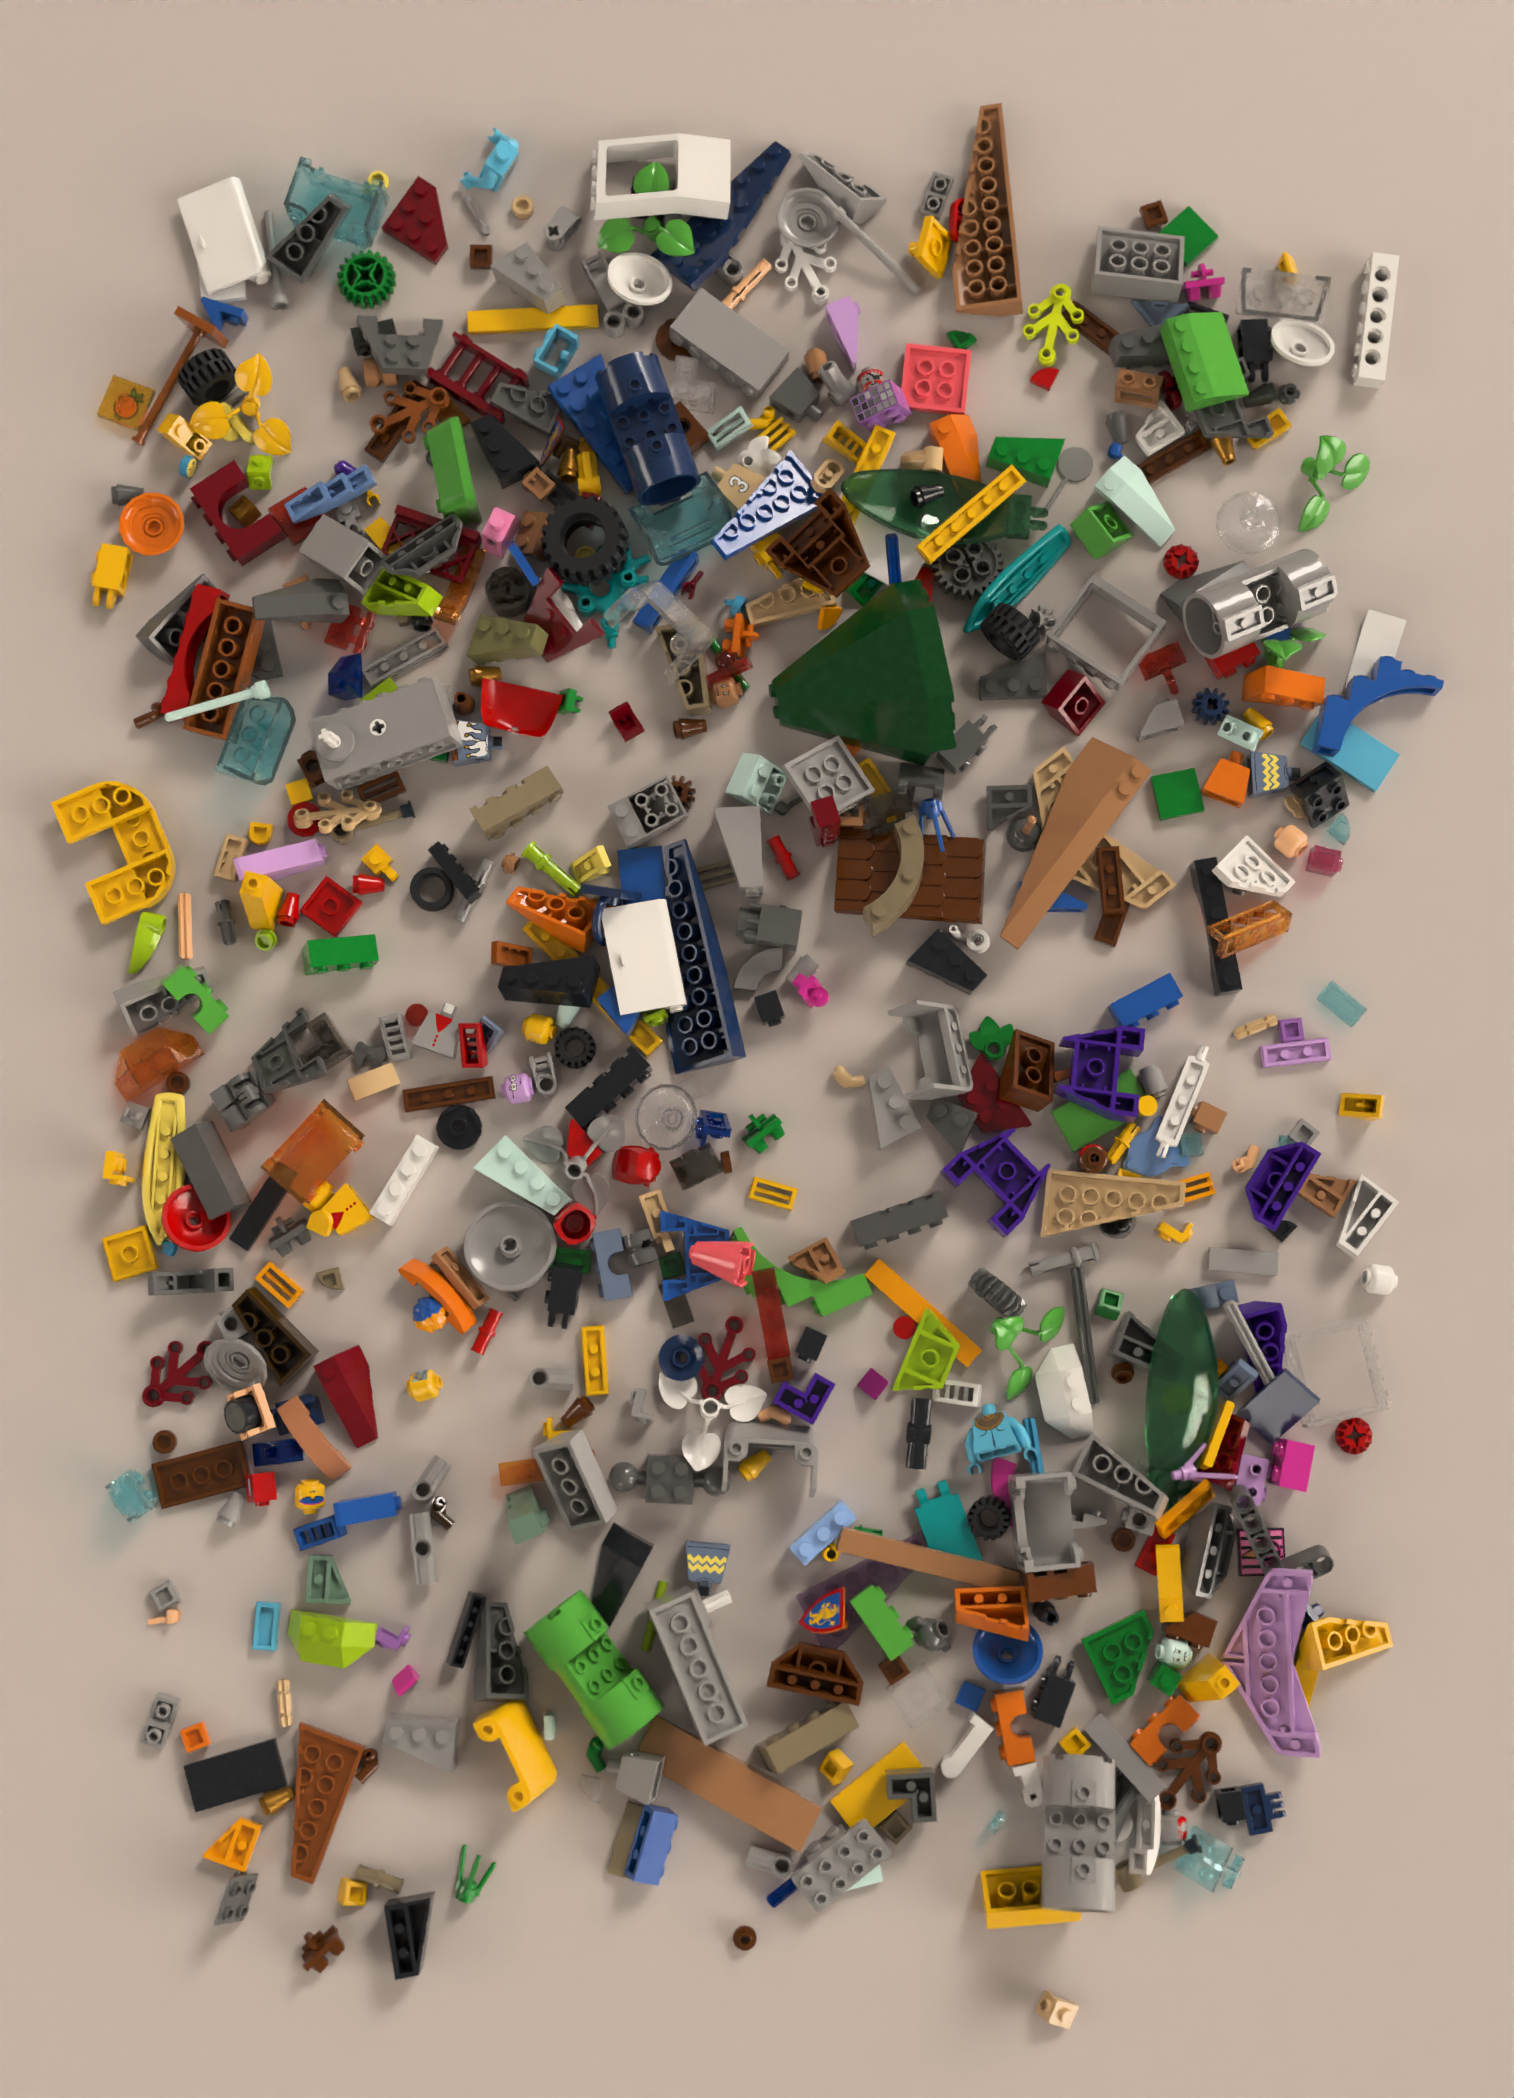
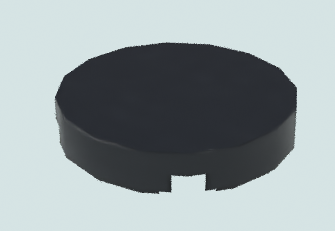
M454 1105L441 1113L436 1130L439 1139L444 1145L455 1150H464L472 1147L479 1140L482 1134V1122L474 1109L465 1105Z

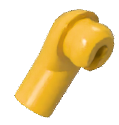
M766 406L759 418H749L754 425L749 430L767 429L776 418L774 407Z

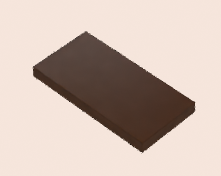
M241 1440L151 1464L161 1509L246 1487L245 1475L251 1474L244 1443Z

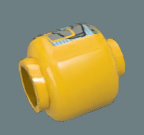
M431 1369L412 1373L406 1382L408 1395L418 1402L436 1398L439 1395L440 1388L443 1386L440 1375H436Z

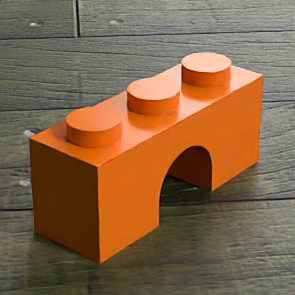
M1022 1688L993 1691L994 1698H990L992 1713L996 1712L998 1722H994L996 1735L1001 1736L1002 1745L999 1746L1001 1760H1005L1008 1766L1035 1762L1036 1759L1030 1734L1018 1735L1011 1731L1012 1720L1018 1715L1027 1714Z
M1172 1695L1164 1703L1166 1708L1160 1714L1156 1711L1147 1720L1149 1725L1144 1730L1139 1728L1130 1737L1132 1741L1129 1744L1150 1767L1168 1751L1159 1739V1733L1164 1726L1175 1725L1185 1734L1201 1718L1181 1695L1177 1697Z

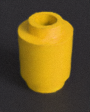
M325 1179L321 1182L316 1180L304 1194V1199L301 1203L311 1212L320 1210L334 1196L335 1193L332 1191L334 1187Z

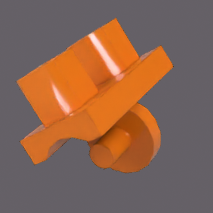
M735 613V618L725 619V631L733 633V639H724L722 650L727 654L735 655L738 659H745L746 647L751 648L752 641L759 640V634L753 632L754 625H750L749 620L744 618L742 613Z

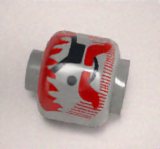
M874 367L862 369V373L856 378L859 394L885 382L883 372L879 369H874Z
M1164 1810V1815H1161L1160 1841H1162V1845L1181 1846L1182 1842L1186 1841L1188 1837L1187 1819L1179 1815V1810Z

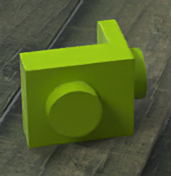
M250 455L246 473L251 490L272 489L270 477L273 467L272 455Z
M665 1008L642 1012L645 1023L648 1026L652 1025V1027L663 1024L665 1019L669 1018Z

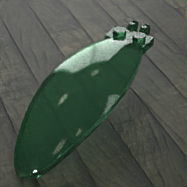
M879 469L859 471L851 474L841 483V491L856 509L874 521L903 535L924 540L987 485L964 477L940 472L912 469ZM942 485L944 489L943 497L938 498L923 508L912 505L909 494L915 486ZM1012 494L954 545L977 544L1004 537L1008 539L1029 540L1030 529L1034 531L1047 529L1045 521L1030 520V517L1046 518L1048 511L1045 508L1031 507L1032 495Z
M1187 1288L1174 1294L1164 1311L1154 1345L1146 1391L1145 1435L1150 1465L1146 1479L1164 1494L1168 1493V1510L1179 1502L1178 1494L1187 1495L1191 1491L1193 1482L1192 1480H1172L1171 1471L1183 1467L1202 1444L1208 1442L1214 1424L1218 1401V1364L1212 1332L1201 1302ZM1203 1452L1193 1463L1195 1467L1198 1464Z

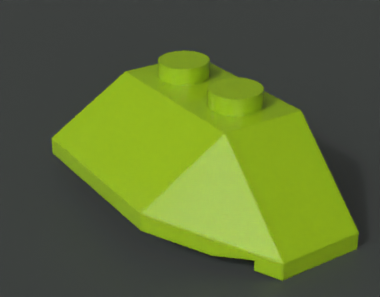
M291 1609L288 1635L301 1661L344 1669L367 1651L374 1648L378 1623Z

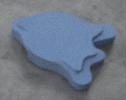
M1157 1116L1148 1131L1134 1137L1130 1143L1126 1158L1122 1162L1124 1170L1151 1177L1165 1172L1170 1167H1186L1189 1164L1188 1156L1179 1151L1178 1145L1177 1147H1169L1165 1158H1161V1155L1159 1157L1156 1156L1161 1143L1155 1137L1163 1116Z

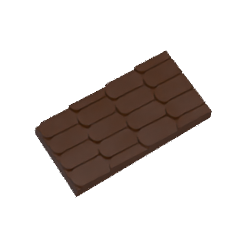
M840 828L834 911L836 913L863 915V907L878 899L890 887L900 866V854L893 836L894 832ZM923 834L924 863L920 886L910 907L899 918L982 925L986 855L985 840L971 837L952 838L947 835H941L945 849L944 852H941L936 835Z

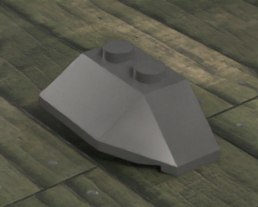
M453 512L379 562L390 574L414 578L426 575L432 568L446 562L450 556L455 554L463 523Z
M1211 1502L1190 1522L1181 1568L1191 1594L1194 1596L1212 1599L1215 1595L1214 1592L1220 1588L1227 1577L1237 1532L1232 1515V1506Z

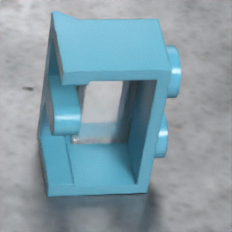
M555 323L552 330L549 329L546 332L545 342L541 348L538 347L536 349L533 359L535 368L558 380L580 346L578 335Z

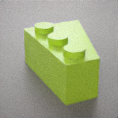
M383 568L365 594L361 604L375 615L433 616L443 597L428 584L409 576L390 574Z

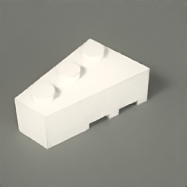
M1361 1174L1357 1180L1336 1246L1355 1260L1398 1205L1399 1201Z

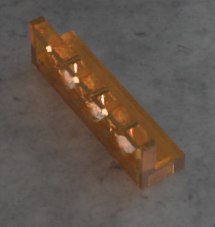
M1272 900L1207 926L1206 932L1219 941L1216 955L1223 959L1288 932L1292 913L1275 900ZM1270 909H1273V910H1275L1277 913H1272V912H1267V911L1270 910ZM1251 917H1259V918H1263V919H1261V920L1251 919ZM1238 923V924H1244V925H1246V926H1243V927H1242V926H1236V925H1233V924ZM1219 930L1229 931V933L1223 935Z

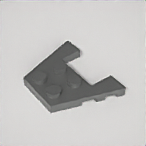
M357 315V326L361 328L365 342H368L381 373L427 374L435 346L442 331L443 320L423 319V336L378 334L377 316Z
M1240 357L1238 362L1244 379H1247L1250 376V372L1244 357ZM1237 399L1193 410L1204 438L1269 439L1274 435L1267 416L1246 422Z
M302 1007L295 1012L297 1016L290 1023L287 1021L282 1026V1031L274 1039L271 1037L251 1057L261 1090L266 1095L329 1075L324 1060L320 1056L301 1066L292 1038L312 1026L307 1011Z

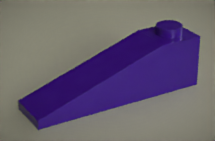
M1252 1301L1237 1305L1272 1373L1276 1377L1283 1370L1285 1334L1287 1333V1322L1282 1303ZM1242 1344L1247 1364H1249L1252 1368L1256 1370L1244 1345ZM1259 1374L1253 1381L1256 1394L1265 1386Z

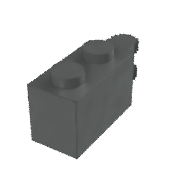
M985 714L974 724L968 720L954 734L956 748L937 752L936 757L954 774L959 770L964 772L972 763L970 759L974 755L980 756L987 748L985 745L987 739L998 728L993 724L984 734L978 729L988 718Z

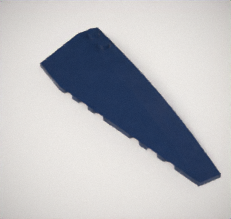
M686 839L665 846V875L668 876L665 896H668V911L687 1005L683 1007L681 1012L670 1013V1010H666L669 1016L668 1023H666V1033L675 1074L726 1064L746 1057L720 944Z

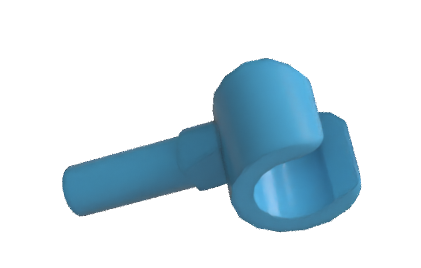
M165 1239L162 1242V1245H164L162 1253L174 1257L178 1246Z

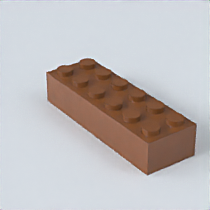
M219 598L216 599L189 706L248 690L266 621L254 620L253 607ZM245 700L188 716L185 719L183 729L234 743Z

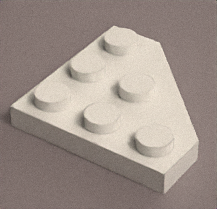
M1248 836L1212 870L1227 887L1282 897L1295 883Z

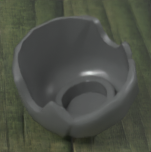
M1132 1217L1101 1224L1099 1229L1105 1236L1113 1239H1123L1133 1231L1136 1219Z

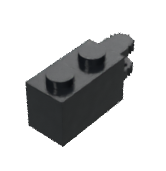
M1268 319L1241 320L1237 327L1239 358L1244 357L1250 372L1248 383H1254L1256 377L1255 370L1261 371L1262 382H1268V365L1273 360V348L1269 346L1272 329L1268 327Z
M556 1261L553 1268H549L547 1281L551 1282L550 1290H546L544 1303L548 1304L547 1311H549L547 1326L553 1327L556 1318L555 1313H562L561 1326L562 1329H567L569 1316L575 1315L578 1307L583 1271L582 1265Z
M1056 1654L1050 1670H1047L1045 1675L1042 1674L1040 1676L1037 1686L1040 1690L1038 1696L1033 1697L1029 1710L1032 1711L1031 1715L1034 1719L1060 1728L1076 1686L1075 1681L1070 1679L1075 1667V1661L1070 1660L1066 1665L1064 1675H1059L1057 1671L1061 1664V1656Z

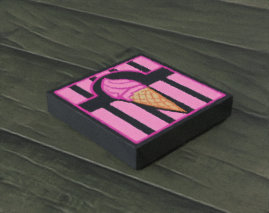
M1236 1528L1238 1576H1265L1243 1528ZM1266 1528L1280 1559L1285 1558L1284 1528ZM1264 1536L1257 1537L1255 1541L1262 1540ZM1267 1556L1264 1560H1270L1273 1556Z

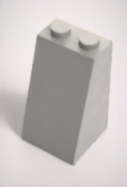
M324 514L316 522L315 527L298 550L309 560L364 596L384 568L379 561L386 557L369 540Z
M760 806L715 808L716 824L741 896L745 895L747 899L759 898V895H763Z

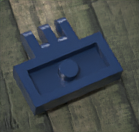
M1262 1782L1239 1786L1243 1794L1248 1834L1253 1836L1273 1832L1271 1819L1286 1816L1285 1810L1275 1811L1277 1808L1284 1807L1283 1801H1273V1799L1282 1797L1281 1791L1265 1794Z

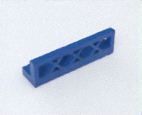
M680 548L632 620L633 624L652 635L655 626H658L681 591L683 583L687 582L699 564V555L696 552L692 551L689 554Z

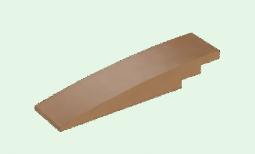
M658 1715L653 1718L637 1750L665 1755L662 1775L801 1852L822 1810L821 1806L802 1797L800 1793L781 1784L774 1777L712 1744L704 1746L699 1737Z

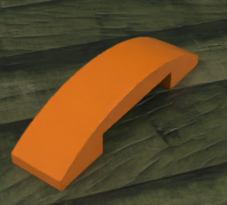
M414 1258L398 1269V1272L413 1287L419 1283L449 1313L446 1320L461 1335L477 1323L475 1315L465 1298L439 1271Z

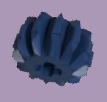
M1205 688L1204 693L1199 691L1196 694L1197 699H1193L1191 702L1195 706L1192 708L1191 713H1198L1195 718L1196 721H1199L1201 718L1204 719L1203 725L1205 726L1209 721L1212 726L1217 724V720L1223 722L1225 719L1224 715H1227L1230 711L1226 707L1230 704L1229 700H1223L1226 694L1221 693L1218 695L1217 688H1214L1212 693L1209 688ZM1210 704L1214 706L1211 710L1207 708Z

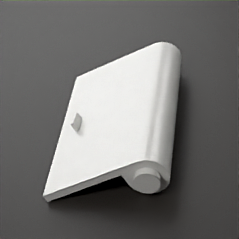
M226 178L177 199L209 295L247 279L259 285L269 281L272 274L239 178Z
M844 489L839 496L840 499L842 498L846 489ZM866 500L855 523V529L870 564V567L864 573L888 586L891 583L915 580L925 561L914 548L930 534Z
M666 899L604 908L601 919L620 1016L660 1008L670 1010V1013L683 1011V1007L687 1005Z

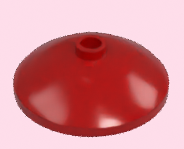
M192 1184L176 1189L167 1198L162 1208L161 1221L166 1235L175 1245L188 1251L201 1252L214 1248L226 1237L231 1225V1213L229 1212L209 1221ZM189 1219H194L196 1225H191Z

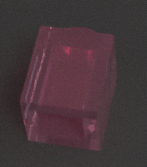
M1315 845L1310 849L1305 871L1329 877L1334 876L1337 871H1341L1343 859L1340 858L1342 851Z

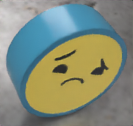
M185 455L180 461L179 473L182 477L191 479L197 469V459L193 456Z

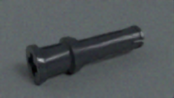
M1045 1600L1044 1602L1033 1604V1614L1039 1621L1049 1626H1053L1054 1622L1058 1623L1059 1616L1050 1601Z

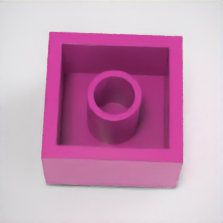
M1283 1438L1277 1439V1442L1274 1441L1271 1449V1455L1274 1457L1269 1483L1307 1492L1315 1446Z

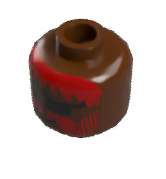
M1089 1144L1081 1148L1077 1155V1165L1085 1173L1097 1174L1104 1170L1108 1163L1107 1152L1097 1144Z

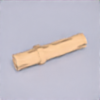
M761 259L737 286H733L730 289V293L724 298L722 303L731 309L739 302L742 303L746 299L745 296L772 270L770 263L765 259Z

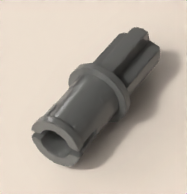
M220 900L221 904H219V901L215 902L219 919L217 925L221 928L224 944L233 945L237 942L234 928L235 919L232 918L229 900Z

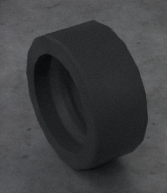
M428 867L414 875L410 883V893L412 899L420 908L426 911L437 912L446 908L451 903L454 897V885L443 870ZM437 877L444 882L445 894L439 901L427 902L420 896L419 886L425 878Z

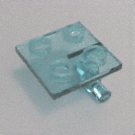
M1193 1825L1187 1840L1192 1838L1191 1835L1194 1834L1203 1852H1196L1192 1855L1188 1853L1179 1857L1174 1869L1213 1893L1222 1873H1228L1222 1885L1232 1890L1236 1878H1239L1241 1875L1239 1871L1245 1858L1236 1854L1231 1867L1226 1866L1233 1848Z

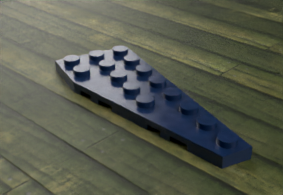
M777 141L773 142L730 182V207L727 220L692 216L686 222L692 232L694 254L671 256L657 248L650 256L659 260L671 275L694 291L726 261L729 256L728 251L738 242V235L743 228H747L761 206L762 197L771 190V183L774 178L781 174L790 160V151Z

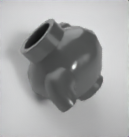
M915 1616L906 1621L907 1627L911 1631L916 1632L915 1642L918 1646L929 1651L942 1649L945 1653L951 1648L947 1639L950 1631L945 1621L935 1618L923 1619L920 1616Z

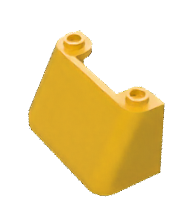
M524 1700L505 1701L478 1715L473 1722L477 1735L486 1742L494 1741L498 1738L501 1739L520 1780L512 1785L507 1792L508 1803L512 1811L515 1812L525 1807L554 1784L557 1779L556 1767Z

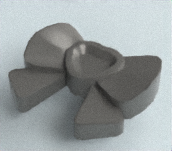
M359 1041L354 1049L356 1059L353 1060V1063L358 1069H361L365 1059L372 1060V1070L382 1066L381 1064L387 1057L386 1047L375 1048Z

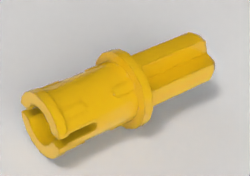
M1127 1123L1120 1135L1114 1138L1115 1142L1107 1151L1108 1162L1115 1164L1123 1152L1130 1148L1129 1144L1141 1130L1138 1126L1135 1128V1123Z

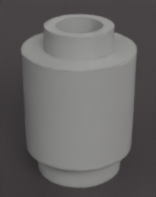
M1156 1064L1139 1070L1141 1075L1139 1079L1146 1095L1152 1096L1155 1099L1166 1095L1164 1091L1168 1087L1161 1070L1157 1068Z

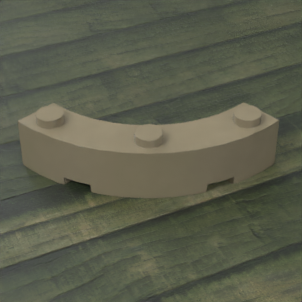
M915 815L894 824L893 836L900 854V866L895 879L878 899L863 907V920L872 937L888 929L904 911H907L919 889L924 863V843Z

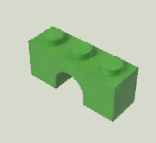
M179 964L160 983L177 1001L186 994H196L199 997V1007L191 1016L210 1034L229 1017L225 1012L228 1010V1007L220 999L217 1001L213 999L210 995L213 991L205 982L200 984L195 979L198 975L189 965L185 968L182 964Z

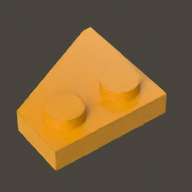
M240 1817L202 1857L246 1872L263 1824Z

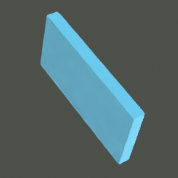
M1318 716L1299 743L1311 752ZM1352 723L1344 735L1340 751L1334 757L1314 753L1374 793L1400 756V754Z

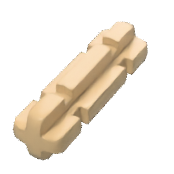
M1269 1014L1264 1019L1259 1018L1244 1024V1026L1241 1025L1234 1028L1233 1033L1236 1039L1239 1040L1247 1037V1035L1250 1036L1265 1030L1267 1027H1273L1278 1022L1274 1014Z
M281 1679L276 1682V1689L279 1691L277 1694L278 1712L281 1714L279 1724L281 1727H287L293 1724V1715L290 1713L292 1711L291 1692H289L290 1680Z

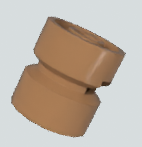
M374 358L363 359L364 378L367 388L380 387L381 383H384L385 386H398V374L381 373Z

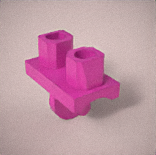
M1200 263L1197 271H1191V278L1198 277V280L1186 281L1182 284L1181 290H1185L1187 302L1200 300V288L1207 287V299L1221 297V285L1225 284V277L1206 279V276L1213 275V269H1206L1205 264Z
M799 973L793 980L792 985L797 988V993L811 1009L813 1006L822 1007L828 1003V992L812 974L807 978Z

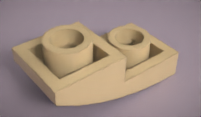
M392 1062L346 1080L354 1101L400 1084Z

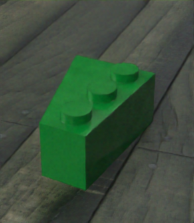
M995 437L988 455L986 467L1003 472L1010 465H1013L1026 481L1048 488L1065 439Z
M375 934L307 940L301 949L305 976L333 971L346 972L353 968H360V970L371 969L379 961Z

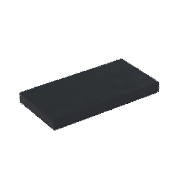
M276 1738L183 1766L195 1813L288 1784Z

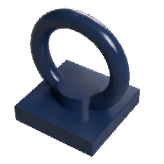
M581 884L580 893L600 896L592 916V933L597 944L603 947L607 946L605 937H603L601 932V918L605 906H621L620 899L641 902L642 893Z

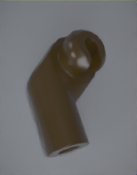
M437 1496L431 1503V1516L448 1531L455 1521L446 1515V1499L443 1496Z

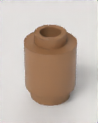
M812 348L804 356L808 378L811 379L812 383H822L823 381L818 371L824 363H827L825 351L819 348Z

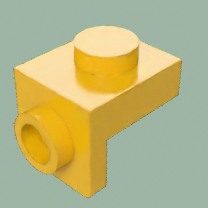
M1161 1221L1155 1230L1159 1232L1158 1237L1168 1243L1173 1241L1176 1244H1182L1183 1241L1187 1243L1192 1236L1193 1231L1191 1228L1193 1224L1187 1222L1182 1230L1178 1231L1164 1221Z
M547 1417V1422H543V1435L548 1436V1440L563 1432L576 1430H554L553 1417Z

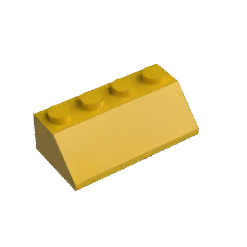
M1042 1865L980 1871L987 1929L1081 1921L1082 1912L1041 1908Z

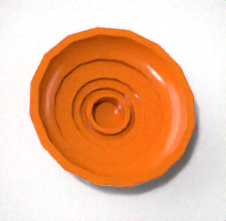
M158 492L143 493L134 497L123 508L119 518V532L124 543L134 552L145 556L160 555L171 550L179 542L184 531V516L179 505L169 496Z

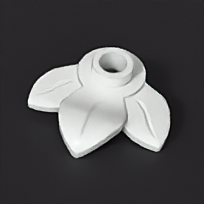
M759 436L750 441L748 449L739 454L737 461L738 465L766 478L770 476L768 469L775 467L782 457L777 452L767 449L769 443L768 436ZM750 456L753 459V463L746 465L744 463L745 457Z

